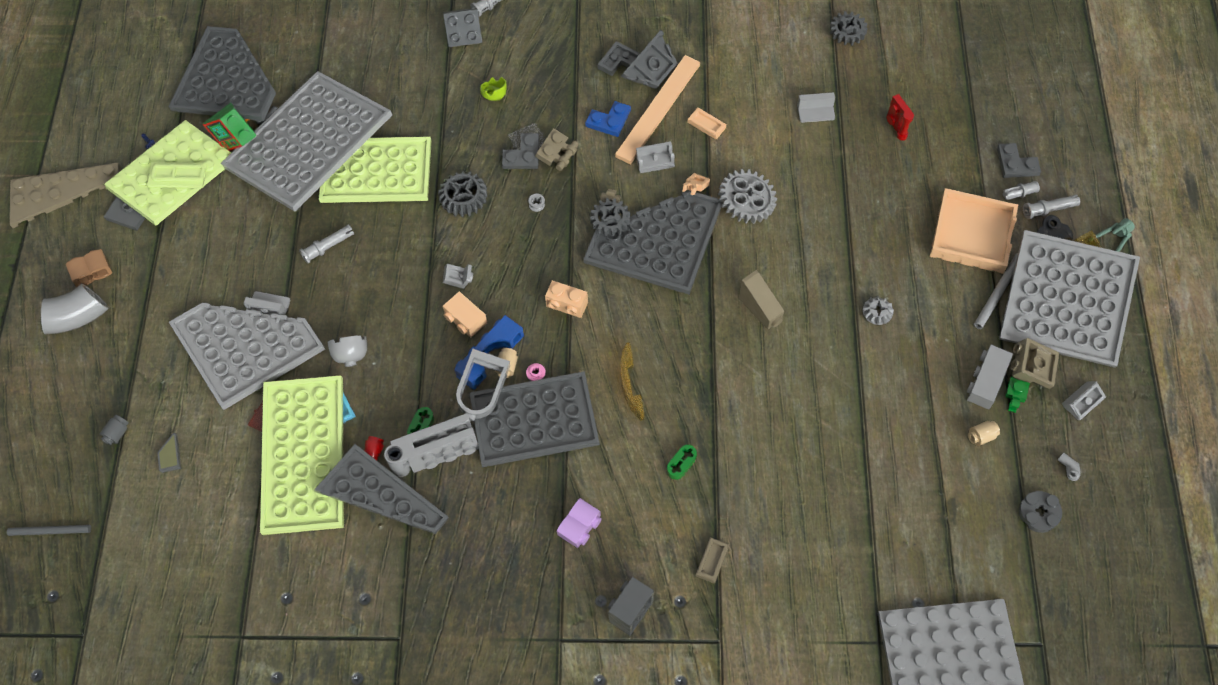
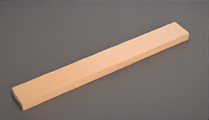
M686 55L683 57L616 152V158L630 165L636 158V148L643 147L699 68V61Z

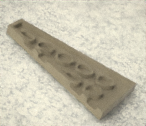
M112 163L10 180V226L15 228L19 226L18 223L25 220L29 222L35 219L34 216L41 213L47 214L72 203L75 198L80 196L84 198L91 191L106 188L104 184L121 171V166L119 163Z

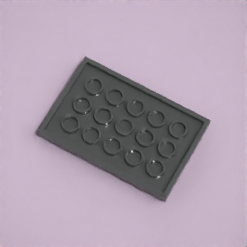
M585 371L503 386L494 410L488 416L474 420L482 467L600 445ZM496 388L471 392L472 410H481L487 407L492 400Z

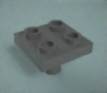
M477 8L443 12L449 47L482 43Z

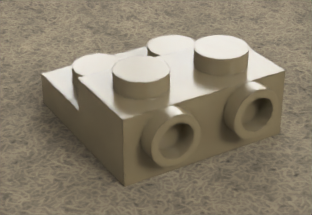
M1029 338L1016 343L1013 348V352L1016 354L1015 359L1010 365V369L1013 370L1012 377L1028 383L1035 382L1048 389L1054 387L1059 352Z

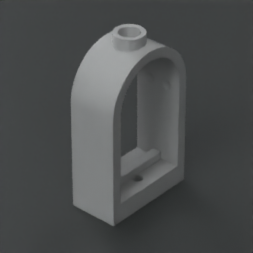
M472 349L456 393L458 406L464 414H468L470 421L486 417L494 410L510 368V361ZM474 363L502 372L490 404L481 410H471L461 401Z

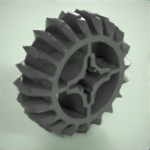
M462 171V174L455 172V176L449 174V179H444V184H440L438 192L439 201L444 210L447 209L449 214L453 212L455 217L460 214L462 218L464 214L470 216L471 212L477 214V208L482 209L483 204H486L488 196L487 187L482 178H479L477 174L473 175L471 171L468 174H465L464 171ZM473 189L477 191L475 196L472 195ZM451 192L454 193L452 199L449 197Z

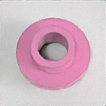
M538 363L531 364L526 370L527 378L530 381L544 379L546 374L545 368ZM534 370H538V371H539V373H537V374H534V373H532V372H533Z

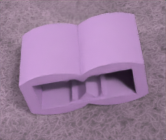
M580 498L558 527L557 535L576 548L581 544L585 545L590 537L589 531L592 528L596 529L601 522L600 511Z

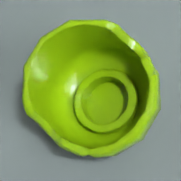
M492 77L488 82H484L480 86V93L487 100L498 101L506 95L507 83L503 77H500L499 80H495Z

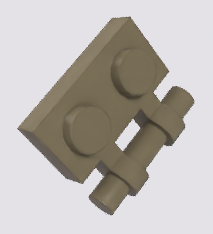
M553 128L535 157L549 166L554 161L557 163L556 169L562 171L569 164L570 157L575 155L579 144L576 141H572L568 145L566 143L568 137ZM560 150L565 152L563 156L558 155Z

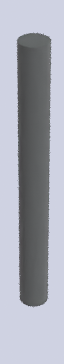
M91 525L13 527L7 529V535L90 533Z

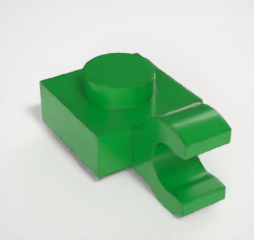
M1010 377L1005 397L1010 399L1008 411L1016 413L1020 402L1024 403L1026 401L1030 383Z

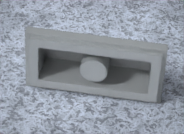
M1087 381L1067 398L1062 405L1077 420H1081L1103 401L1106 396L1097 381Z

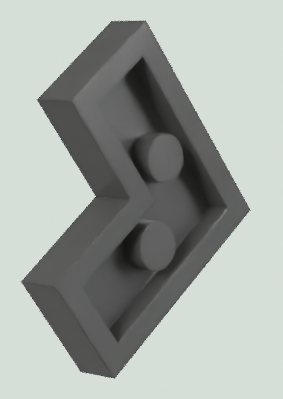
M616 41L598 63V69L613 76L621 65L628 68L640 53Z
M521 133V150H503V169H538L539 159L535 155L539 150V133Z
M1016 143L998 144L997 152L1003 178L1040 175L1041 169L1038 157L1020 158Z

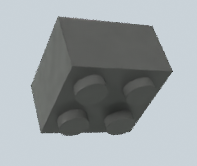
M634 577L629 582L627 580L624 582L620 589L622 593L618 599L613 598L608 606L609 622L629 636H631L654 600V590Z

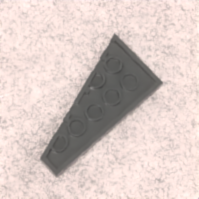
M356 444L353 445L315 488L317 493L433 534H437L449 519L446 514Z

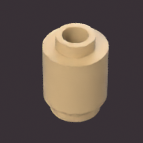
M503 348L498 355L499 358L510 361V368L506 378L514 375L518 358L517 352L511 348ZM495 370V372L498 373V376H500L502 372Z
M985 421L971 427L968 437L971 443L980 446L996 439L1000 435V429L996 422Z

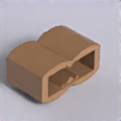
M102 249L92 250L84 257H75L66 263L72 282L76 287L81 283L88 285L113 273Z

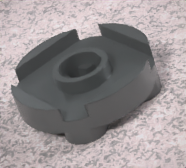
M1035 491L1027 494L1020 503L1019 516L1028 525V528L1035 532L1044 533L1052 530L1059 524L1062 519V508L1059 504V499L1055 495H1050L1043 491ZM1040 507L1045 513L1043 516H1040L1039 512H1036L1035 509Z

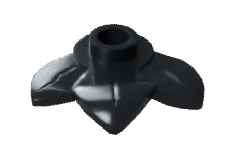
M1054 215L1044 218L1042 227L1037 230V233L1070 241L1073 240V233L1070 227L1061 223L1060 219ZM1050 221L1054 223L1055 227L1051 226Z

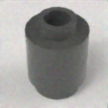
M114 415L99 433L102 436L101 440L108 445H112V443L117 444L128 429L127 425L129 422L118 415Z

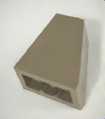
M755 270L742 279L739 299L767 330L781 324L784 310L760 273Z

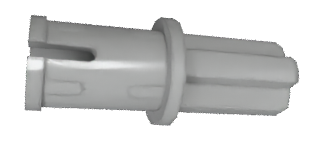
M1037 181L1027 184L1020 183L1015 187L1003 190V197L1006 200L1016 197L1023 198L1027 194L1039 192L1040 187Z

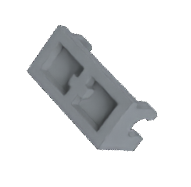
M671 141L636 148V161L640 173L675 167L674 153H672Z

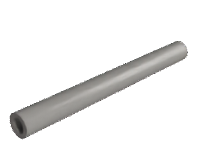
M1018 253L1014 255L976 319L974 326L977 329L984 327L1013 278Z

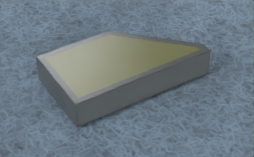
M173 433L157 452L159 471L161 473L181 469L178 435L176 433Z

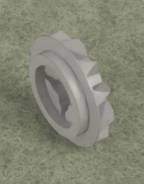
M879 296L870 298L863 306V315L870 323L876 325L886 324L893 316L892 303H889L886 298L882 299ZM877 305H879L881 309V313L879 316L877 310H874L876 309Z

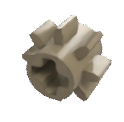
M608 189L606 193L602 192L600 200L605 203L606 198L610 202L615 198L616 203H619L621 196L616 195L617 190Z

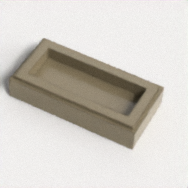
M710 537L696 572V577L715 584L729 544Z

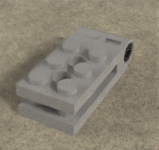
M466 413L390 441L391 445L386 448L384 456L391 472L397 477H404L411 469L413 473L426 468L432 469L439 463L454 461L461 455H470L479 447L468 414Z

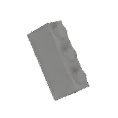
M990 345L987 351L983 350L979 361H982L981 367H976L973 377H976L974 383L970 382L966 391L969 393L967 401L988 410L991 408L1013 353Z

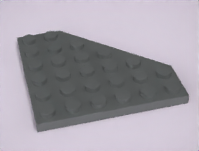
M207 26L171 100L169 108L171 111L215 115L225 106L232 103L244 119L264 121L276 92L237 29Z
M688 190L683 192L681 196L671 197L659 202L657 206L647 207L636 212L635 215L630 217V224H627V230L621 229V234L615 232L614 237H612L611 233L605 236L603 231L598 234V229H596L584 257V263L690 295L723 202H720L718 198L697 192L695 195H691V191Z

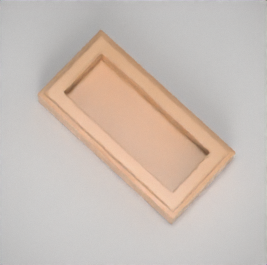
M697 108L687 121V123L714 139L721 135L727 125L700 108Z

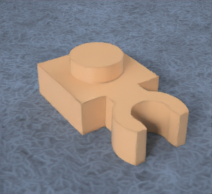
M694 173L686 179L682 191L690 190L691 195H695L696 191L701 192L709 186L710 179Z

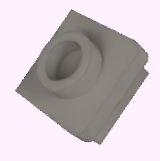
M446 264L444 267L443 283L464 289L473 279L472 265L468 264L465 268Z

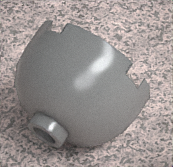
M366 336L343 337L337 343H335L334 339L328 341L330 356L337 363H345V367L357 365L356 362L362 360L367 352Z

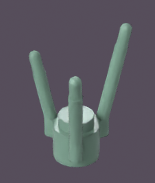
M1124 218L1119 223H1115L1113 226L1092 236L1090 240H1095L1112 231L1113 234L1124 237L1115 250L1120 252L1126 241L1132 236L1130 232L1135 228L1134 223L1130 219Z

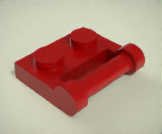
M897 94L892 97L886 118L888 123L897 131V138L903 141L908 137V128L910 122L913 121L914 114L902 97Z

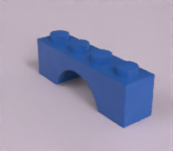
M506 315L502 319H498L491 331L482 336L478 345L473 346L464 360H460L456 364L454 369L456 377L461 380L472 349L487 354L498 348L513 349L524 337L523 328ZM474 363L466 383L471 389L475 390L487 377L484 366Z

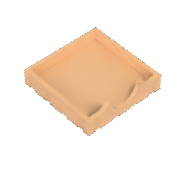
M945 188L939 208V217L936 223L930 257H937L942 260L958 262L963 265L975 266L980 269L997 271L1004 274L1012 248L1010 241L1017 221L1018 205Z

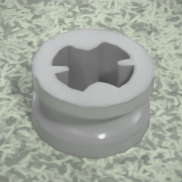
M541 194L531 195L529 197V208L535 212L543 210L545 207L544 197Z

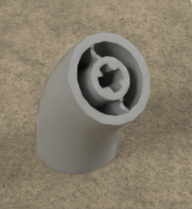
M82 283L64 295L44 298L41 306L43 333L58 334L80 328L100 317L109 309V306L94 291Z

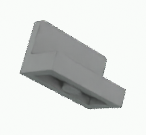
M834 92L799 95L797 107L800 122L835 120L833 108L835 101Z
M255 291L252 298H245L244 305L247 310L260 311L263 314L286 315L291 300L289 297Z

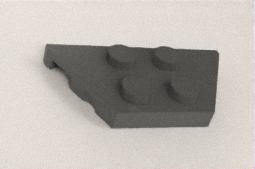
M662 30L657 33L621 75L622 78L655 89L676 66L677 61L671 53L669 44H666L663 39L664 33Z

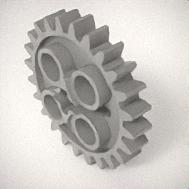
M743 169L739 173L736 170L733 174L729 173L719 187L718 195L721 196L719 201L723 202L721 207H727L726 213H733L731 218L737 216L739 222L741 219H744L746 224L749 220L754 224L756 220L759 222L763 218L766 220L774 211L777 200L774 197L776 191H771L774 186L768 185L769 179L764 181V175L758 177L756 171L754 174H751L749 169L747 173Z

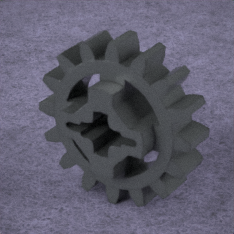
M844 11V15L838 13L837 17H833L831 22L830 34H833V39L838 38L837 43L843 41L844 45H846L848 42L851 46L854 42L859 44L860 39L864 40L868 29L867 23L864 22L865 18H859L860 14L853 15L852 11L850 14Z
M606 198L605 203L600 200L599 206L594 205V210H591L590 221L593 223V229L598 228V234L603 231L605 236L611 233L612 237H614L615 232L621 234V229L627 230V224H630V211H628L627 205L623 206V201L616 203L614 198L610 202Z

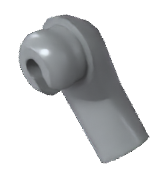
M1063 453L1058 461L1066 466L1067 477L1070 480H1078L1081 475L1079 463Z

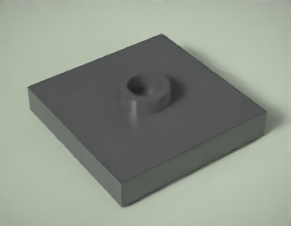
M118 197L115 198L104 215L105 220L138 231L145 220V217Z

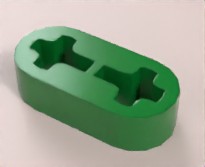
M422 407L417 410L407 430V435L417 432L418 429L420 431L432 426L434 415L430 408ZM426 414H428L429 418H425L422 423L421 415L425 416Z
M682 446L668 463L667 474L671 479H681L693 465L697 457V451L694 446ZM690 451L691 457L688 456L685 460H683L684 454ZM679 464H681L679 468L680 472L676 471L675 473H673L672 467L676 468Z

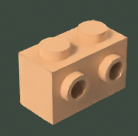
M552 280L545 295L546 307L582 318L588 304V294L586 291Z
M460 291L443 305L444 317L450 323L454 322L462 334L472 337L487 324L486 314Z

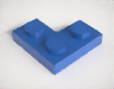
M614 101L609 114L592 109L585 125L588 128L618 137L631 111V106Z

